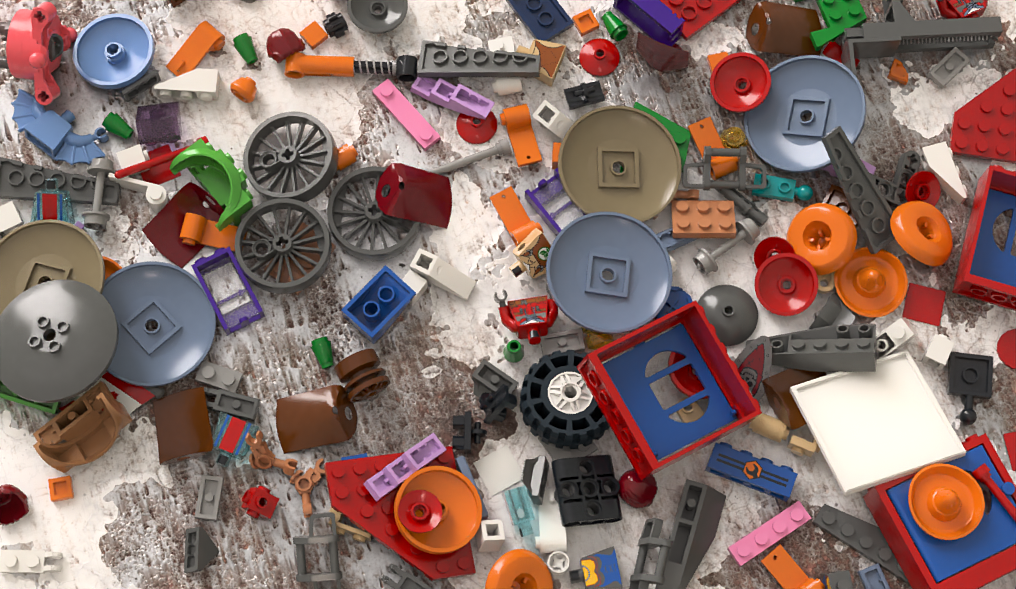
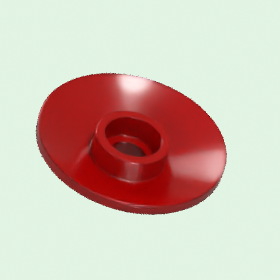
M601 38L592 39L585 43L579 54L582 68L593 76L611 74L617 68L620 60L617 47L612 42ZM601 52L603 56L599 57L596 53Z
M490 111L485 120L460 113L456 122L458 134L468 143L483 144L495 135L497 119L492 111ZM480 120V123L474 124L473 121Z
M928 171L915 173L906 185V201H923L935 207L940 197V183L937 177Z
M768 237L762 240L754 252V262L757 269L774 252L778 254H796L793 246L787 240L780 237Z
M413 490L401 499L398 505V517L401 524L409 531L427 533L439 524L442 517V506L438 498L431 492ZM421 511L423 516L417 517L415 512Z

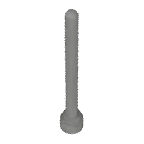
M507 138L499 140V143H496L494 147L427 171L441 175L496 154L506 156L511 154L512 151Z

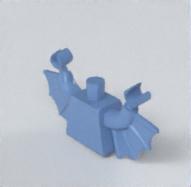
M18 89V97L11 103L14 107L12 120L17 123L19 132H25V138L52 159L66 161L70 165L81 162L90 164L94 158H105L106 155L94 143L97 139L101 143L109 140L107 134L100 136L106 132L104 128H97L93 135L73 133V127L70 123L75 120V116L71 111L66 110L61 116L53 110L46 111L44 105L36 101L35 96L22 89Z

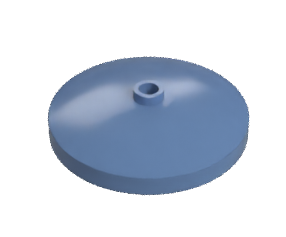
M109 14L95 19L80 32L73 47V61L81 77L89 84L102 89H118L134 83L147 72L155 54L154 39L147 26L138 18L127 14Z

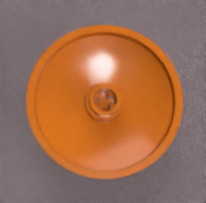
M429 466L411 474L401 485L394 502V516L399 531L415 548L430 554H448L459 550L474 537L482 519V503L477 489L465 475L449 467ZM413 490L431 492L438 498L442 506V517L439 524L427 533L409 531L401 524L398 517V505L401 499ZM421 511L415 512L417 517L423 516Z

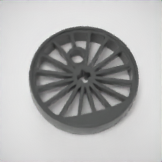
M284 112L268 118L254 130L245 146L243 165L250 184L267 200L290 198L307 202L323 192L332 181L338 166V149L328 128L317 118L303 112ZM299 123L294 143H292L291 124ZM285 125L288 146H285L276 131ZM305 125L313 126L300 143ZM319 130L321 137L308 145ZM272 132L281 144V150L265 140ZM262 143L272 149L264 152L257 151ZM323 145L322 150L311 152L318 146ZM324 156V162L309 160L312 158ZM255 157H259L260 164L254 165ZM270 159L274 160V162L271 165H267V162ZM305 165L323 167L320 174H317ZM299 167L316 177V179L309 184ZM265 169L266 173L256 179L254 172ZM296 170L306 187L298 190ZM276 174L266 189L260 186L261 183ZM291 175L293 192L285 193ZM283 178L279 193L272 192Z
M364 167L349 173L338 182L328 201L327 220L333 238L344 251L362 260L382 261L401 254L414 242L421 227V222L414 221L411 229L401 225L404 219L392 218L379 209L376 198L372 202L365 179L376 177L377 189L379 179L386 170L385 167ZM359 180L362 181L369 203L351 186L353 183ZM401 182L400 185L404 189V183ZM388 185L385 193L383 194V197H387L389 195L390 185ZM347 188L364 207L345 198ZM345 203L360 211L343 210V204ZM376 210L378 213H376V216H372L373 211ZM342 215L358 216L357 218L342 222ZM360 223L342 237L341 228ZM380 224L397 244L387 247ZM387 224L408 234L400 240ZM372 226L370 250L362 249L360 246ZM376 226L384 249L373 250ZM365 227L356 246L347 241Z
M277 198L257 205L246 214L236 232L235 255L242 272L255 286L270 293L290 294L308 288L322 276L330 261L332 243L330 232L324 219L314 208L299 200ZM288 209L284 234L281 233L276 210ZM292 210L302 212L288 235ZM273 212L278 235L274 233L262 218L264 214ZM308 216L311 224L295 235L305 217ZM259 219L273 238L250 226ZM311 230H314L315 236L299 240ZM249 231L262 239L249 241L244 240L246 232ZM316 241L318 243V248L301 246ZM281 243H285V248H281ZM242 246H252L253 252L242 255ZM261 247L268 248L267 253L263 255L258 254L257 251ZM299 252L320 254V261L317 263ZM294 256L315 268L307 274ZM288 257L304 277L294 281ZM256 258L259 261L251 268H248L244 263L245 260ZM285 258L291 282L280 283ZM273 259L262 278L254 274L256 270ZM279 260L276 283L266 281Z

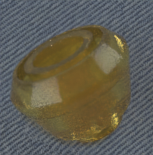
M738 127L727 128L720 135L724 148L747 146V136Z

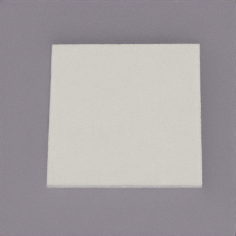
M908 350L877 359L876 372L840 371L790 387V393L844 496L919 472L929 465L943 464L966 455V450Z

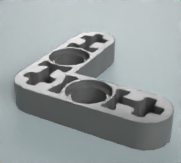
M911 150L900 156L893 183L870 173L878 188L880 185L885 187L886 194L884 198L892 207L897 208L899 205L907 202L905 196L906 184L902 182L901 176L905 174L909 181L918 172L921 159L915 151Z

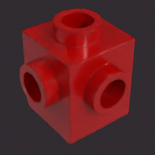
M259 485L258 488H250L244 493L241 508L247 510L246 514L253 518L271 519L279 498L271 495V490Z

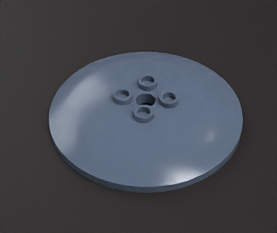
M806 55L788 59L769 70L772 80L771 89L767 98L757 108L744 113V127L747 139L753 150L762 160L779 170L805 173L820 170L832 164L821 138L835 127L841 126L852 146L856 143L864 127L867 110L863 88L850 69L828 57ZM804 114H812L809 121H802Z
M595 212L570 222L557 235L547 256L546 280L556 305L574 323L597 333L622 334L643 327L661 311L669 297L672 286V265L663 242L647 225L625 214ZM602 272H611L613 279L605 280Z
M147 261L126 266L105 280L102 295L113 308L119 328L117 350L107 372L119 380L132 385L157 387L181 380L192 373L203 362L213 344L216 317L215 311L201 283L192 274L173 264ZM150 321H155L158 327L155 331H148L146 324Z

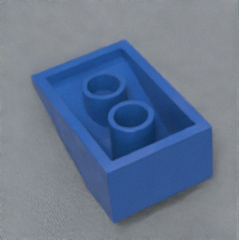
M385 265L341 309L342 315L374 344L391 327L414 298L416 292Z

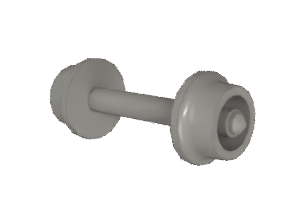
M94 158L91 161V166L87 169L88 174L96 177L93 209L84 211L82 218H84V226L86 228L103 230L106 228L107 221L110 220L109 214L101 212L105 178H109V173L115 174V170H113V162L111 160Z
M750 218L737 221L735 223L738 231L736 238H730L711 253L704 248H700L698 250L699 253L693 257L697 269L705 275L711 271L716 272L718 266L715 260L744 239L748 244L753 245L755 239L760 235L757 224Z

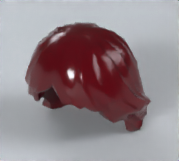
M280 28L268 36L266 42L268 57L276 60L277 63H281L290 54L293 55L295 52L304 51L306 49L305 44L292 30Z
M635 469L622 474L618 481L620 484L618 494L621 499L636 509L649 507L653 503L658 490L655 477L651 475L641 481Z
M1 485L0 525L13 524L29 512L28 498L14 485Z

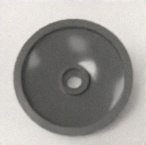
M347 0V10L351 21L359 29L372 34H382L394 30L403 22L408 10V0ZM379 9L381 13H375V11Z
M718 285L712 287L697 302L705 310L707 320L715 327L717 337L725 346H734L746 341L757 326L758 310L756 303L746 291L737 286ZM726 308L731 309L732 313H731V314H727V313L725 312V309H726Z

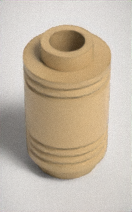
M761 413L751 421L749 426L750 429H753L752 432L778 443L781 442V439L786 441L790 431L781 420Z

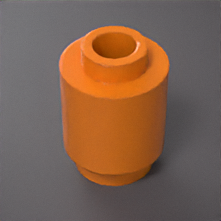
M345 144L338 148V166L336 171H342L357 162L356 157L358 153L353 145L348 146Z

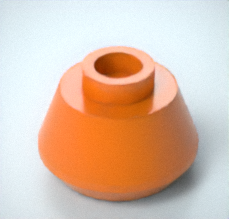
M241 77L230 84V90L241 101L250 103L255 99L257 92L256 82L250 77Z

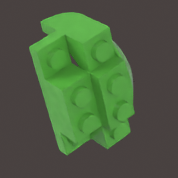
M200 138L174 158L170 165V170L176 175L187 168L203 189L216 199L224 210L218 223L215 224L219 231L231 223L233 226L239 227L241 223L240 217L253 208L251 201L253 196L246 189L248 187L245 180L247 176L241 168L237 170L234 166L235 161L228 152L224 154L221 149L215 151L209 142L205 144Z

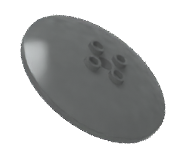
M52 280L35 285L22 292L9 303L0 315L1 382L17 396L39 403L64 401L88 390L107 371L117 350L119 328L115 312L110 303L93 287L73 280ZM49 333H56V336L53 340L46 341V337Z

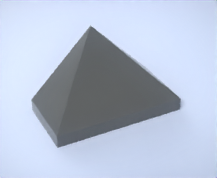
M156 69L148 70L140 79L123 87L121 92L126 102H129L160 82L159 73Z
M203 527L186 529L184 573L201 571L219 552Z

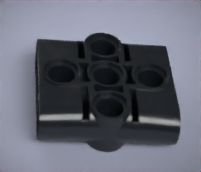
M611 455L562 458L551 462L556 488L554 498L559 506L563 527L613 523L623 519L618 496L620 484L615 478ZM579 466L584 467L587 471V474L583 473L580 470ZM604 485L610 488L611 493L604 489ZM583 487L588 488L590 490V494H586L583 490ZM562 489L568 490L570 496H566ZM587 508L593 510L594 516L588 513Z

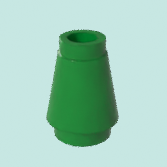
M611 11L606 12L602 16L611 39L621 41L628 35L627 25Z
M243 33L233 39V46L246 61L247 65L253 64L258 60L251 36Z
M110 112L102 123L106 131L126 140L134 133V130L117 113Z
M325 336L311 341V349L322 369L334 366L332 345L328 337Z
M511 340L505 346L503 355L507 361L516 363L524 357V349L519 341Z

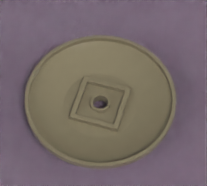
M605 106L581 116L569 128L559 149L558 173L563 189L571 202L586 215L595 212H617L631 216L642 223L660 214L669 205L677 192L681 179V158L672 135L662 123L650 114L628 106ZM620 164L623 167V172L616 173L613 170V165Z
M52 219L26 223L5 235L0 240V315L18 295L35 285L41 284L45 279H50V281H78L93 287L102 294L105 283V265L102 254L93 239L85 231L71 223ZM49 333L46 337V341L53 340L56 336V333Z

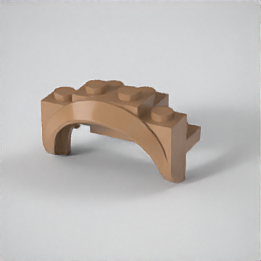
M100 381L33 433L37 440L33 447L49 466L66 473L74 466L90 463L103 456L112 447L115 440L120 437L121 429L133 420L124 405L115 400L106 384Z

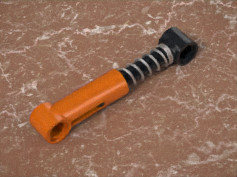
M295 52L293 55L290 54L289 57L285 58L284 75L289 78L298 79L304 76L354 77L357 73L361 75L368 73L369 76L371 74L376 76L378 74L383 76L389 74L390 76L395 75L400 81L412 82L417 79L418 59L415 56L402 55L392 62L388 60L386 62L381 60L379 62L374 60L367 61V59L365 61H360V59L355 61V57L314 56Z

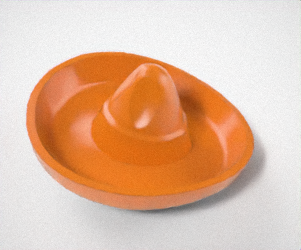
M923 201L906 202L899 205L893 211L890 226L898 244L910 256L926 265L941 266L945 264L952 253L953 239L950 226L944 215L936 207Z
M816 203L805 207L795 215L788 227L786 240L793 246L797 255L802 256L811 263L817 275H826L840 269L850 260L857 244V231L853 220L844 210L832 204Z
M868 247L855 249L850 260L843 267L836 270L834 275L835 288L842 302L851 311L866 317H882L893 312L904 300L908 288L907 274L903 264L896 256L883 249L876 254H871Z
M932 464L921 469L911 481L908 494L909 510L915 523L926 534L940 540H955L970 534L980 523L985 509L984 496L981 487L968 472L950 464Z
M515 549L505 553L495 562L488 574L485 589H554V582L548 566L538 555L526 549Z

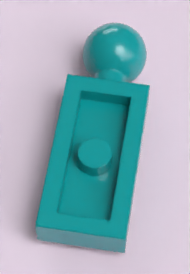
M755 173L753 185H761V174ZM766 175V188L753 189L752 195L793 202V197L796 195L800 200L808 201L813 196V189L809 185H801L799 188L795 187L796 180Z

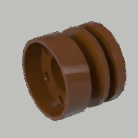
M372 348L356 352L343 359L334 367L339 381L347 383L344 391L349 393L348 399L352 403L371 398L390 384L389 377L385 375V369L377 368L381 361Z

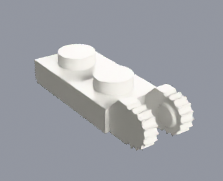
M1 550L0 573L45 574V572H61V566L46 565V559H62L63 553L42 550Z

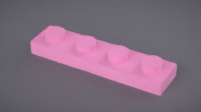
M797 501L728 547L727 550L739 567H741L812 518L801 502Z

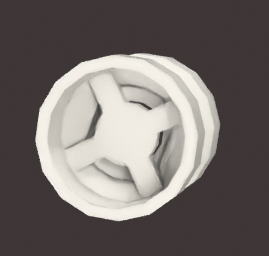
M561 551L553 552L547 561V566L554 576L564 575L570 564L568 556Z

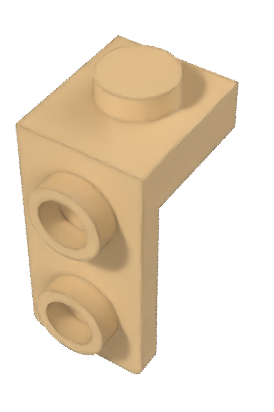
M795 435L791 437L787 448H790L792 453L799 456L804 454L811 457L814 452L818 453L820 450L815 439L809 442Z
M330 508L329 512L335 513L337 534L344 535L348 533L353 535L352 538L356 541L365 543V540L371 542L372 535L342 524L344 515ZM330 518L329 526L332 528V521Z

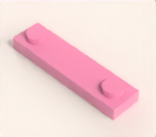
M386 79L372 90L373 95L424 151L441 139L440 135L389 79Z

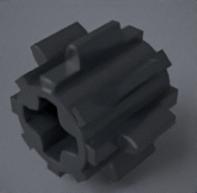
M335 12L326 15V20L322 21L330 38L335 36L337 39L344 36V31L348 30V25L341 13L335 14Z

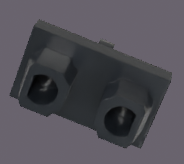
M599 80L587 84L585 82L580 83L579 86L564 89L569 110L605 101Z
M502 384L495 393L489 394L485 392L479 396V407L486 414L484 423L490 424L493 420L502 422L507 415L506 408L513 410L517 406V396L509 393L507 385Z
M465 411V415L453 416V429H465L464 436H453L452 449L464 450V454H471V437H474V444H481V437L487 436V431L481 429V422H475L474 429H471L472 412Z

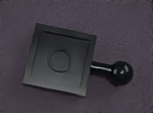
M951 352L949 355L947 395L965 397L964 409L959 415L960 421L965 425H972L977 419V414L973 410V398H992L993 356Z

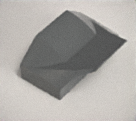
M833 293L809 328L814 329L842 324L851 325L856 316Z
M483 359L472 374L474 381L473 394L477 397L485 392L489 394L495 393L502 384L507 385L509 393L512 394L519 385V382L485 359Z
M538 456L535 459H526L524 461L521 481L526 486L527 494L533 504L542 505L549 470L546 456Z

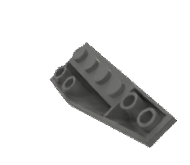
M876 324L831 325L769 337L772 346L771 365L818 372H876ZM753 340L746 341V346L750 344Z
M686 480L669 537L673 544L672 548L669 549L663 575L665 578L664 585H656L655 589H686L716 536L726 495L708 485Z

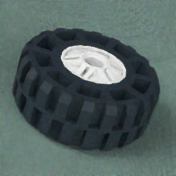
M560 350L552 352V356L548 357V355H545L539 359L538 364L534 363L529 368L528 374L524 377L520 394V412L523 413V421L525 425H530V432L535 437L539 435L542 438L541 441L547 445L552 443L556 445V448L563 449V446H569L570 449H578L580 444L586 447L592 444L594 439L599 440L604 435L605 430H608L610 427L577 369L579 363L587 355L585 352L581 354L575 353V350H567L564 353H561Z

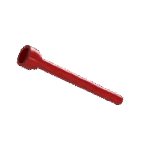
M206 136L200 137L205 144L209 142ZM189 146L118 170L114 176L117 179H121L174 160L177 155Z
M985 463L982 464L971 475L976 481L984 482L1016 522L1015 506L990 477L989 467Z

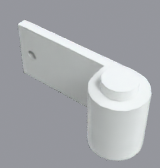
M512 36L488 41L490 51L503 50L515 52ZM495 77V81H492L493 91L498 93L499 96L523 91L520 77Z
M113 173L108 175L111 182L119 183L122 188L146 193V199L151 209L157 213L170 201L166 190L160 185L129 178V176L117 179Z
M545 489L543 503L538 505L539 536H535V548L540 549V554L556 551L567 553L566 527H563L561 523L559 506L554 498L555 489Z

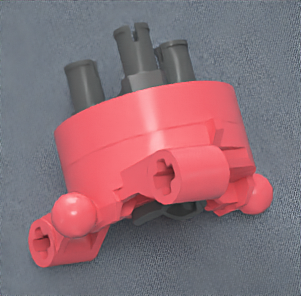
M43 2L39 6L33 7V10L20 9L16 12L12 21H0V34L4 35L1 39L2 41H7L6 56H0V68L9 69L15 78L34 80L36 101L41 105H48L60 95V88L51 73L59 67L63 51L71 47V43L76 41L78 34L74 28H67L66 25L61 24L56 7L52 3Z

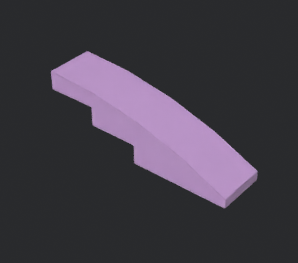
M417 77L410 89L411 92L440 106L484 120L495 102L460 83L456 87L441 78L436 81L430 77Z
M432 433L368 479L363 485L377 502L401 485L411 474L424 468L444 453L446 448L436 435Z

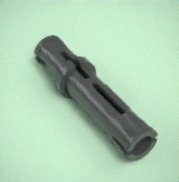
M716 189L727 200L734 201V205L742 211V215L751 218L759 227H762L769 217L760 211L753 201L750 202L736 189Z

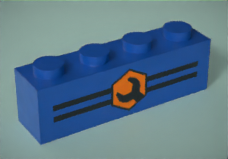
M725 442L715 443L705 471L785 502L789 499L798 473L793 472L792 468L784 465L779 467L767 458L758 459L746 450L737 451Z

